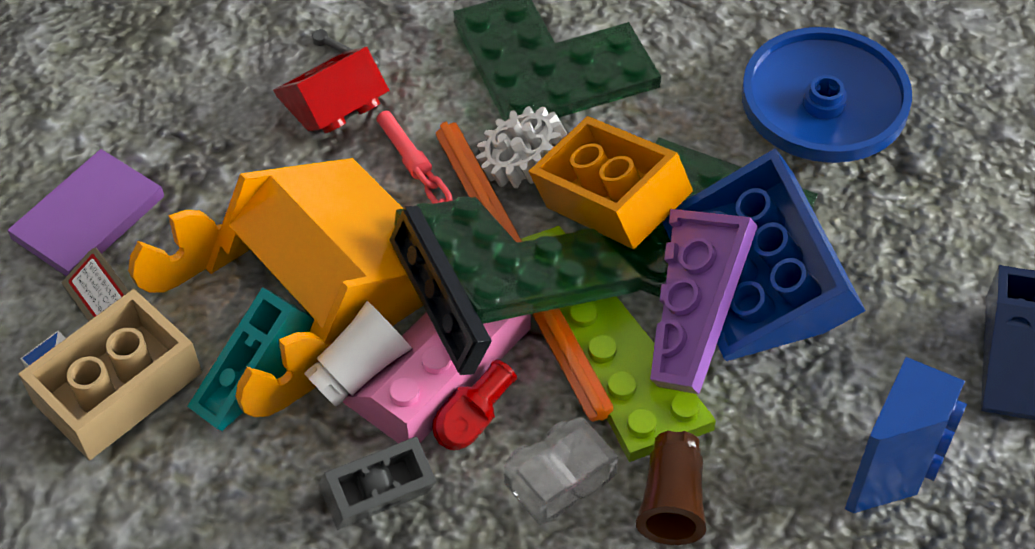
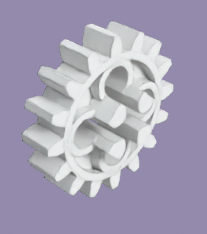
M528 106L521 115H517L513 110L510 112V119L507 121L497 119L495 121L497 128L484 132L487 141L478 143L477 147L481 153L476 158L490 182L496 180L499 187H503L510 181L514 188H518L523 179H527L530 184L534 183L528 171L567 135L556 113L551 112L548 114L545 107L539 108L534 113L531 106Z

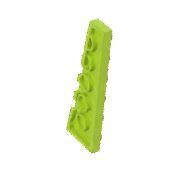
M556 226L521 238L613 404V411L608 415L607 421L628 461L632 462L650 455L654 450L655 437L662 432L668 430L673 432L686 431L698 437L714 431L716 420L696 394L658 387L650 380L655 343L560 226Z

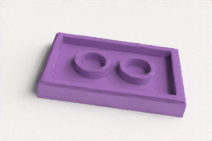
M100 149L7 231L13 241L67 276L91 249L96 247L102 254L164 197L163 189L155 182Z

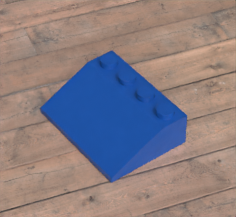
M776 148L683 201L676 208L677 210L751 217L758 226L717 342L719 350L726 361L824 334L866 311L793 171ZM669 215L662 223L671 241L672 226L669 224Z

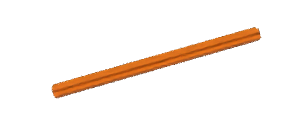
M443 122L440 124L441 128L436 131V138L518 290L530 297L531 314L583 411L592 422L606 420L613 411V404L458 124L455 122L450 124Z

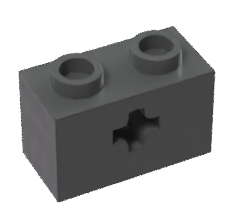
M416 436L324 472L319 487L336 529L339 530L427 494L435 485L436 479Z

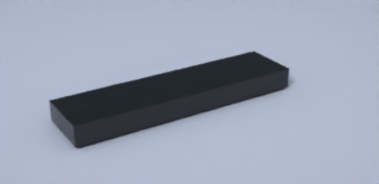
M405 206L389 240L459 375L475 374L492 340L420 207Z

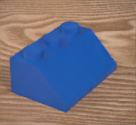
M905 358L869 436L845 510L857 513L912 497L918 494L924 478L931 481L935 480L967 406L966 403L958 400L965 383L964 380L911 358Z

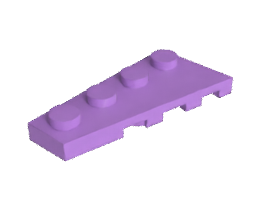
M670 209L669 224L672 226L671 242L666 243L664 259L668 263L666 284L661 285L660 302L663 304L662 321L656 327L650 380L658 387L700 394L758 226L751 217Z

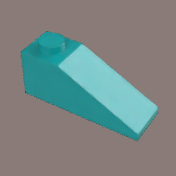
M262 287L187 407L216 429L223 431L243 413L235 395L238 381L245 369L250 367L273 374L276 379L283 376L287 369L282 364L279 339L296 332H309L314 321L312 316Z

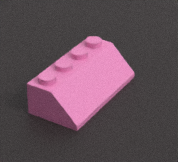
M495 274L461 277L459 281L492 340L475 374L459 375L426 312L402 335L413 349L386 366L353 396L348 394L343 403L397 443L416 436L421 443L432 431V422L437 412L459 387H472L496 359L501 360L531 329L529 296Z

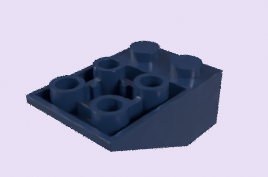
M999 265L987 293L981 411L1035 420V270Z

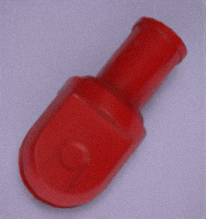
M496 359L472 387H459L437 412L432 422L433 436L439 445L449 450H460L468 447L478 438L495 418L493 407L495 402L517 380V375L509 365Z

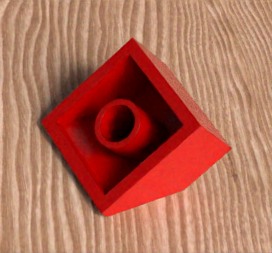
M367 46L340 53L273 89L276 97L307 131L322 129L324 134L346 124L344 116L354 110H357L360 115L381 104L378 97L390 91Z

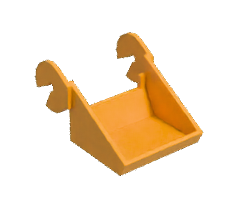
M353 158L240 173L222 224L216 225L210 216L200 210H183L168 215L174 242L179 247L178 251L169 256L165 250L137 241L129 259L128 271L133 282L139 288L149 293L166 292L178 287L205 269L212 274L251 250L312 316L314 321L309 332H296L279 339L282 364L287 369L283 376L276 379L271 373L247 367L238 381L235 395L238 405L244 413L255 418L271 416L316 388L304 373L316 362H319L316 358L352 322L366 301L373 305L392 326L423 306L389 240L404 208ZM441 246L459 279V263Z

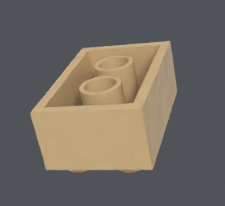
M132 289L18 373L33 404L90 461L202 374V370L193 343L141 294Z

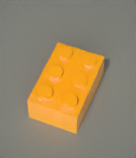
M589 116L584 118L528 171L548 209L633 250L670 215V209H676L693 192L678 152Z

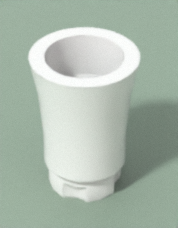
M366 301L352 322L316 358L319 362H316L304 374L337 407L346 399L348 394L353 396L371 378L413 348L381 313Z

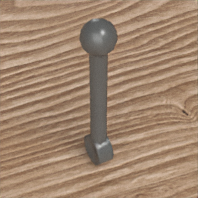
M323 29L316 30L312 34L313 42L317 46L326 44L342 53L353 50L329 38L327 31ZM372 56L377 67L379 68V59L376 56Z

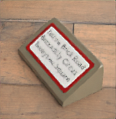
M96 247L91 249L61 282L88 322L129 292Z

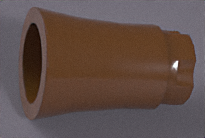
M668 430L655 437L654 450L649 457L644 497L636 519L637 530L651 541L666 545H686L700 540L706 533L702 491L703 457L700 454V440L694 434L686 431L673 432Z

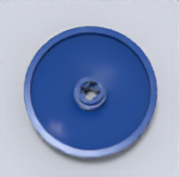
M829 27L796 29L780 34L764 43L753 54L746 66L741 93L743 108L747 118L763 138L791 155L827 163L860 160L887 148L904 129L912 104V87L904 67L892 53L863 35Z

